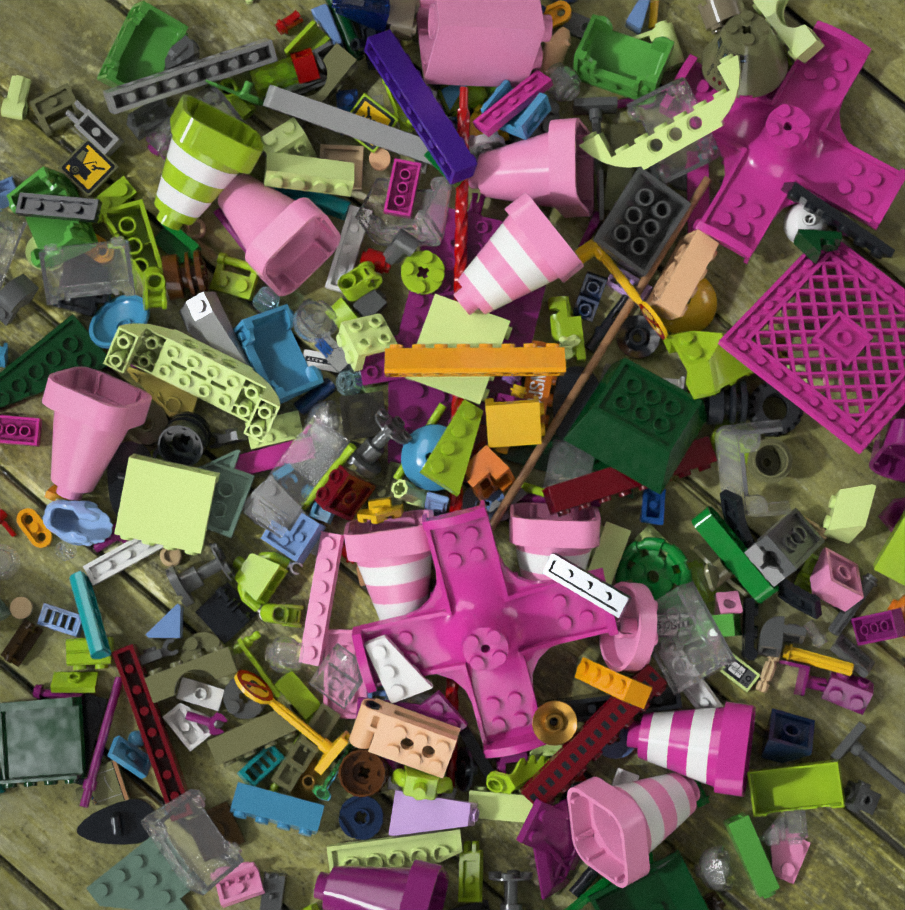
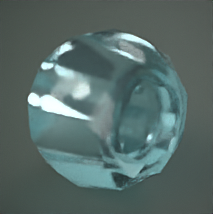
M263 286L253 298V306L261 313L277 308L280 303L279 296L267 286Z
M344 370L336 378V388L345 397L355 396L363 387L361 375L357 371Z

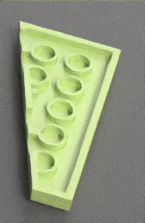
M460 828L327 845L330 872L334 866L412 867L415 859L436 864L463 852Z

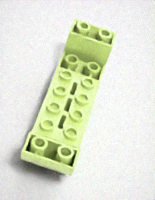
M729 54L720 59L721 64L717 66L730 91L727 92L724 88L712 95L714 100L709 103L705 99L692 106L694 108L693 112L688 114L687 111H684L673 117L675 122L670 125L666 121L653 129L655 131L654 134L649 136L648 133L639 136L634 139L636 144L630 147L627 143L613 152L604 133L597 134L596 131L583 137L584 142L579 146L590 156L601 162L619 167L642 166L644 170L725 124L723 120L730 112L740 88V56ZM694 116L701 118L702 126L700 128L693 127L691 119ZM674 127L681 129V139H676L672 136ZM655 138L662 141L663 147L661 150L653 147V140Z
M141 323L120 325L103 363L121 373H124L132 364L248 422L243 434L264 443L280 408V401L274 389L252 367L176 329L171 330L161 326Z

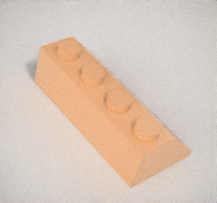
M699 229L680 237L646 300V303L660 317L673 320L685 314L688 309L686 304L696 294L698 290L696 286L699 280L701 281L707 274V265L717 255L716 249L719 243Z

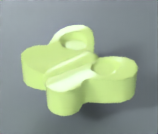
M577 335L561 336L559 338V347L565 348V359H570L573 356L572 347L580 343Z

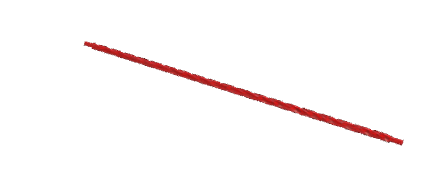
M460 87L459 109H457V133L465 140L466 147L469 150L470 111L468 109V87ZM468 178L456 188L454 293L462 288L457 279L467 268ZM452 395L451 419L464 400L463 398ZM462 487L458 496L450 493L449 513L462 510ZM446 677V698L459 711V684L453 679ZM458 739L446 769V777L452 780L454 788L455 771H457Z

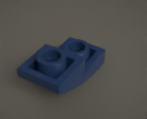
M587 271L573 310V316H581L582 319L593 322L608 278Z

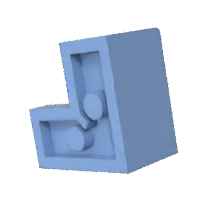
M301 513L291 531L275 520H272L260 539L295 562L303 564L319 540L321 531H324L326 526Z

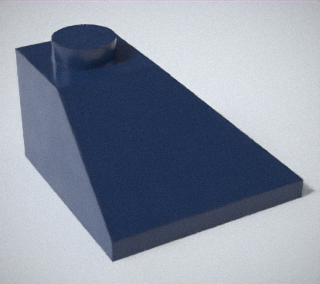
M772 708L763 739L761 757L783 764L811 755L815 720Z

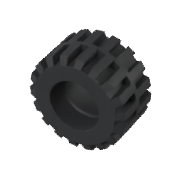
M765 382L758 386L749 397L747 421L750 420V426L752 428L755 427L757 433H763L766 437H779L789 433L800 423V418L803 416L804 411ZM777 397L784 402L786 406V416L784 419L772 421L765 416L762 406L766 398Z

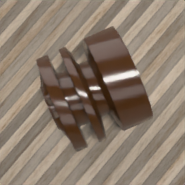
M200 250L193 251V261L189 251L185 252L184 262L182 263L177 253L162 256L163 275L170 301L184 299L186 288L190 289L193 297L197 295V286H199L200 293L203 291L208 292V271Z
M369 749L350 752L343 758L339 766L338 777L342 787L346 792L356 797H366L379 792L385 787L389 779L390 769L388 763L382 756L368 752ZM363 766L365 769H370L371 772L368 773L369 778L366 775H361Z

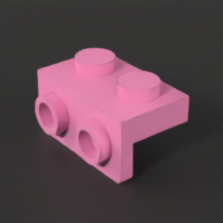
M243 862L236 868L231 870L224 869L212 876V880L217 888L220 904L223 908L265 893L260 871L255 862Z

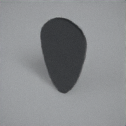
M572 366L566 369L564 376H558L553 396V419L585 367ZM593 373L556 431L559 440L562 442H566L563 440L599 385Z
M133 441L120 444L107 469L109 499L117 517L129 457L132 454L151 457L149 450L144 445Z
M129 799L91 814L77 827V833L79 836L96 843L138 844L147 840L153 834L157 823L156 814L152 806L146 801Z

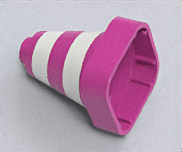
M726 701L725 707L644 713L641 722L634 721L629 726L627 747L637 748L638 758L713 786L714 793L744 797L748 780L747 772L749 771L756 707L754 705Z

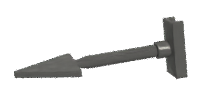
M617 97L574 98L573 115H589V120L592 122V132L596 131L597 134H600L602 114H616L618 106ZM594 158L599 220L604 221L603 162Z
M859 721L830 757L833 760H841L848 752H851L855 757L859 756L900 792L905 794V783L864 749V746L858 742L866 729V726Z

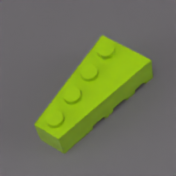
M143 199L101 210L102 220L142 286L143 273L148 267H157L163 273L162 261ZM151 276L149 282H157L160 276Z

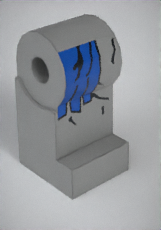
M326 333L314 344L340 375L351 367V364H348L345 359L342 347H339L329 334Z

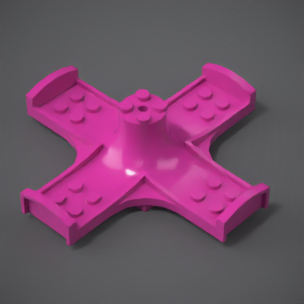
M819 20L815 24L813 31L825 46L806 63L797 59L786 74L784 81L772 92L753 98V95L736 98L730 112L723 120L725 124L704 136L712 144L717 145L723 159L722 164L724 165L725 176L718 193L695 230L699 229L720 245L744 257V263L746 264L750 261L775 217L784 208L792 204H798L789 200L786 197L787 194L781 191L785 182H797L830 206L877 230L905 181V169L901 168L899 171L856 148L848 142L841 129L839 112L843 100L872 49L850 34ZM691 54L688 56L660 103L659 113L674 120L673 117L684 111H687L688 114L693 112L694 108L692 106L705 99L707 103L714 100L712 95L718 92L704 78L702 66L697 62V57ZM694 116L691 119L693 127L700 128L702 126L700 117Z
M481 500L479 506L428 518L427 514H423L422 525L426 532L433 557L437 582L433 592H430V598L419 609L405 615L353 627L352 640L367 692H376L377 687L383 685L364 644L369 640L386 634L404 653L409 662L419 669L423 676L438 674L453 679L466 690L474 709L485 758L519 754L546 745L537 738L532 727L533 715L538 708L533 688V672L538 659L549 648L558 644L608 632L610 636L618 635L614 615L553 579L532 581L520 577L518 572H512L505 566L497 550L485 500ZM603 568L588 571L606 582Z

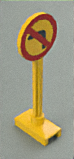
M591 239L574 251L583 264L594 256L599 262L602 261L631 300L640 307L653 330L662 339L668 338V332L658 315L648 303L642 301L633 285L602 248Z
M240 670L235 674L234 679L237 686L247 697L260 704H269L279 715L318 746L317 748L324 754L314 770L322 775L348 744L351 734L346 730L333 743L327 738L324 739L286 706L276 701L268 684L259 676L247 670Z

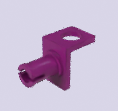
M783 660L779 661V664L799 668L794 689L795 695L804 696L806 688L820 692L825 691L826 687L818 685V683L827 685V679L809 675L810 666Z

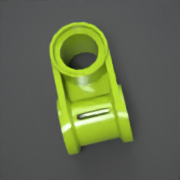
M371 261L361 263L358 267L339 278L338 287L347 300L356 301L382 284V277L374 270L375 266Z
M153 266L148 267L143 273L144 311H147L149 308L167 309L165 278L162 271ZM151 276H160L157 282H149Z
M266 603L261 608L260 616L266 623L302 628L300 619L304 606Z

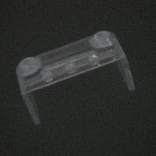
M781 420L726 425L718 428L715 433L720 490L722 492L727 489L740 495L743 498L746 516L765 517L791 514L789 501L767 503L766 499L761 495H749L744 453L754 452L760 447V434L783 431Z

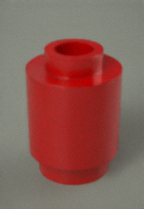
M372 248L363 251L360 263L371 261L375 266L374 270L376 273L389 274L392 266L385 261L384 252Z

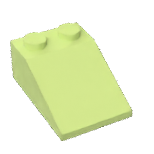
M871 484L840 489L836 495H832L828 507L831 508L830 515H826L823 522V528H826L824 536L849 544L866 526L876 485Z

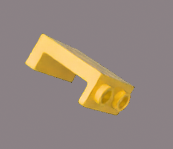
M533 396V400L494 402V398L485 399L487 442L489 448L542 444L541 436H545V424L541 423L540 416L544 415V404L539 402L538 396Z

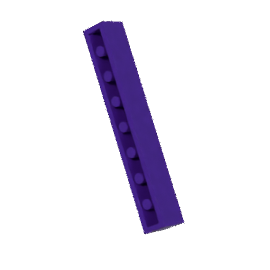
M390 29L369 36L364 49L365 53L450 185L472 177L478 164L476 157L466 147L465 140L459 136L453 122L444 113L442 105L436 101L431 88L423 81L420 71L416 70L412 64L409 54L405 53L401 47L399 39L394 36Z

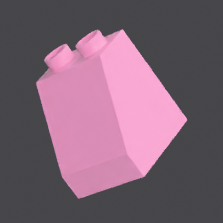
M420 0L416 22L423 80L425 84L498 87L504 80H508L511 87L515 88L530 76L532 70L541 69L543 59L541 42H549L553 29L551 15L542 14L540 0Z

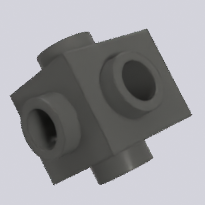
M848 780L844 788L845 802L848 804L847 809L858 814L862 810L873 815L881 794L871 790V785L861 780H858V783Z

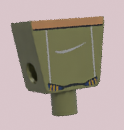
M112 760L99 767L96 778L98 783L95 792H92L91 796L93 806L132 799L123 768L120 764ZM82 787L75 789L79 801H81L84 791Z

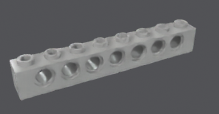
M263 38L104 90L103 94L109 112L117 114L208 84L205 82L206 79L215 82L276 62L278 59L272 40Z

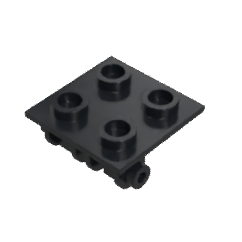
M228 582L219 587L215 594L195 611L224 644L257 615L256 612L241 600L240 595Z

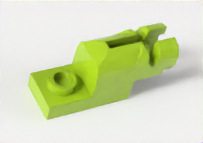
M568 296L549 298V311L557 313L550 316L553 339L556 343H559L561 336L577 335L580 343L572 347V358L576 357V363L585 362L586 354L581 316L571 317L573 311Z

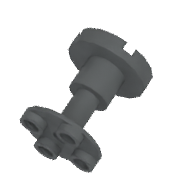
M382 408L375 414V420L382 430L374 438L368 437L362 444L349 441L342 450L343 452L349 443L356 446L357 449L348 458L347 463L350 466L354 463L357 466L355 471L369 479H374L381 472L382 468L378 459L384 453L383 447L390 439L403 445L408 444L412 440L411 435L404 428L405 422L399 416H391Z
M216 542L209 544L215 559L198 569L192 566L182 573H179L174 565L165 569L167 578L177 596L183 597L181 602L185 607L195 603L191 592L205 585L203 580L223 570L230 582L235 578L234 570L226 561H223L227 558Z
M507 870V873H502L501 871L489 872V880L504 881L505 903L500 904V910H522V903H518V881L533 879V872H520V870Z

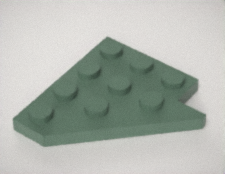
M235 450L198 467L220 473L219 481L215 486L207 530L229 538L233 537L255 478L254 475L235 469L241 453L240 450Z
M157 831L86 889L99 906L131 910H190L182 900V897L199 883Z

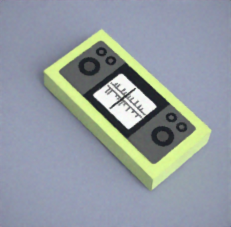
M724 648L712 663L714 668L745 692H748L760 677L758 672L727 648Z

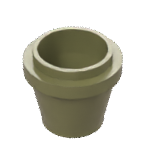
M763 439L757 442L750 449L747 458L751 474L757 480L764 483H775L784 479L789 474L793 463L789 448L777 439ZM764 459H768L770 461L769 467H765L763 465Z

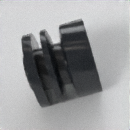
M738 379L737 388L735 384L732 386L728 384L727 389L723 387L719 393L704 397V407L708 416L706 420L707 425H721L724 415L728 416L730 425H734L736 415L739 425L746 424L749 411V392L745 379Z
M187 411L174 415L158 439L157 446L163 460L187 466L196 464L211 440L212 434L209 424L197 413Z

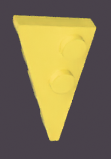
M131 366L126 370L152 396V399L165 410L169 417H173L180 412L189 411L194 413L199 400L198 397L148 372Z

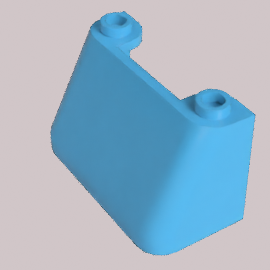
M288 304L243 319L233 329L250 366L271 385L279 398L280 404L324 383L321 370L313 365L308 367L291 331L296 318Z

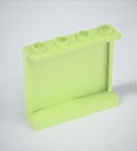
M435 294L417 344H425V348H434L435 344H448V348H457V344H470V348H479V344H492V348H501L503 340L509 339L512 327H509V320L490 313L485 315L479 309L469 315L459 302ZM495 376L405 377V379L410 381H416L466 399L479 406L481 401L485 402V399L488 397L490 390L486 389L489 380L493 381Z
M132 454L128 460L114 534L121 535L120 538L124 540H142V543L146 545L160 544L168 550L182 549L189 555L201 554L205 550L204 541L215 486L219 481L220 473Z

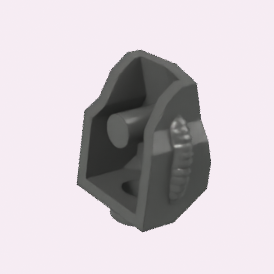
M185 35L170 48L165 58V70L199 60L200 48L198 44Z

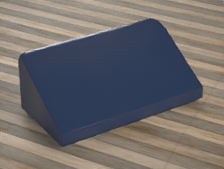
M328 377L323 379V384L308 391L294 403V406L303 416L336 391V386Z

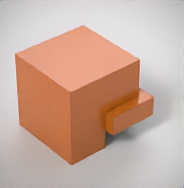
M487 445L469 460L465 473L468 484L480 501H486L498 489L504 493L516 480L510 468Z

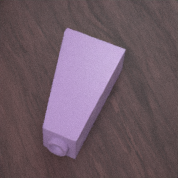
M395 790L389 835L397 836L475 826V822L479 818L478 803L437 796L435 800H415L413 797L405 796L403 790Z

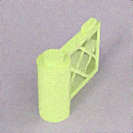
M667 20L656 23L655 28L650 31L633 36L640 40L650 37L651 43L654 38L661 36L675 41L665 71L679 69L684 64L685 59L672 23H668Z

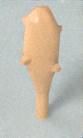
M565 27L558 29L551 36L549 42H544L542 66L539 71L548 77L554 74L558 67L564 66L563 62L571 45V34Z

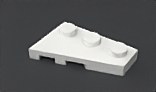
M386 634L365 642L364 646L391 704L433 688V684L424 678L419 669L409 662L404 653Z

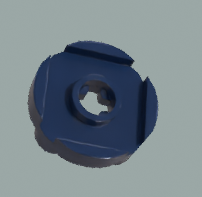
M370 796L350 797L344 802L339 812L340 827L351 838L369 839L378 833L383 823L382 807L377 800ZM358 811L367 814L365 823L355 820Z

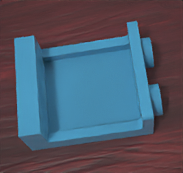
M504 80L496 88L488 101L483 104L481 113H484L512 90L508 80ZM540 92L531 104L503 125L500 130L527 140L552 110L547 95Z

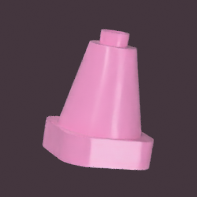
M579 118L551 120L549 132L480 153L474 175L468 178L469 186L471 189H479L480 193L487 198L513 202L526 192L536 205L556 208L564 218L592 216L594 211V157L590 156L579 146L584 142L582 138L589 135L590 131Z
M249 174L236 176L219 194L218 205L246 249V262L278 296L289 295L299 288L335 252L340 243L341 236L328 216L309 198L304 197L295 201L272 187L264 186L263 182Z
M72 367L49 375L42 403L54 410L51 481L58 486L56 490L58 495L70 500H81L83 493L93 492L128 430L145 423L152 396L149 393L104 372L88 367Z

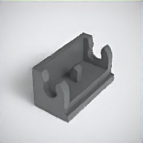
M167 97L145 104L128 114L126 125L139 141L170 122L174 108L173 106L168 107L166 103Z
M265 871L263 880L265 893L261 895L260 910L283 909L287 874Z

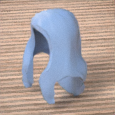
M52 501L47 505L43 516V523L48 530L73 545L91 546L93 543H102L112 534L111 527L113 524L111 523V518L102 512L96 503L91 501Z

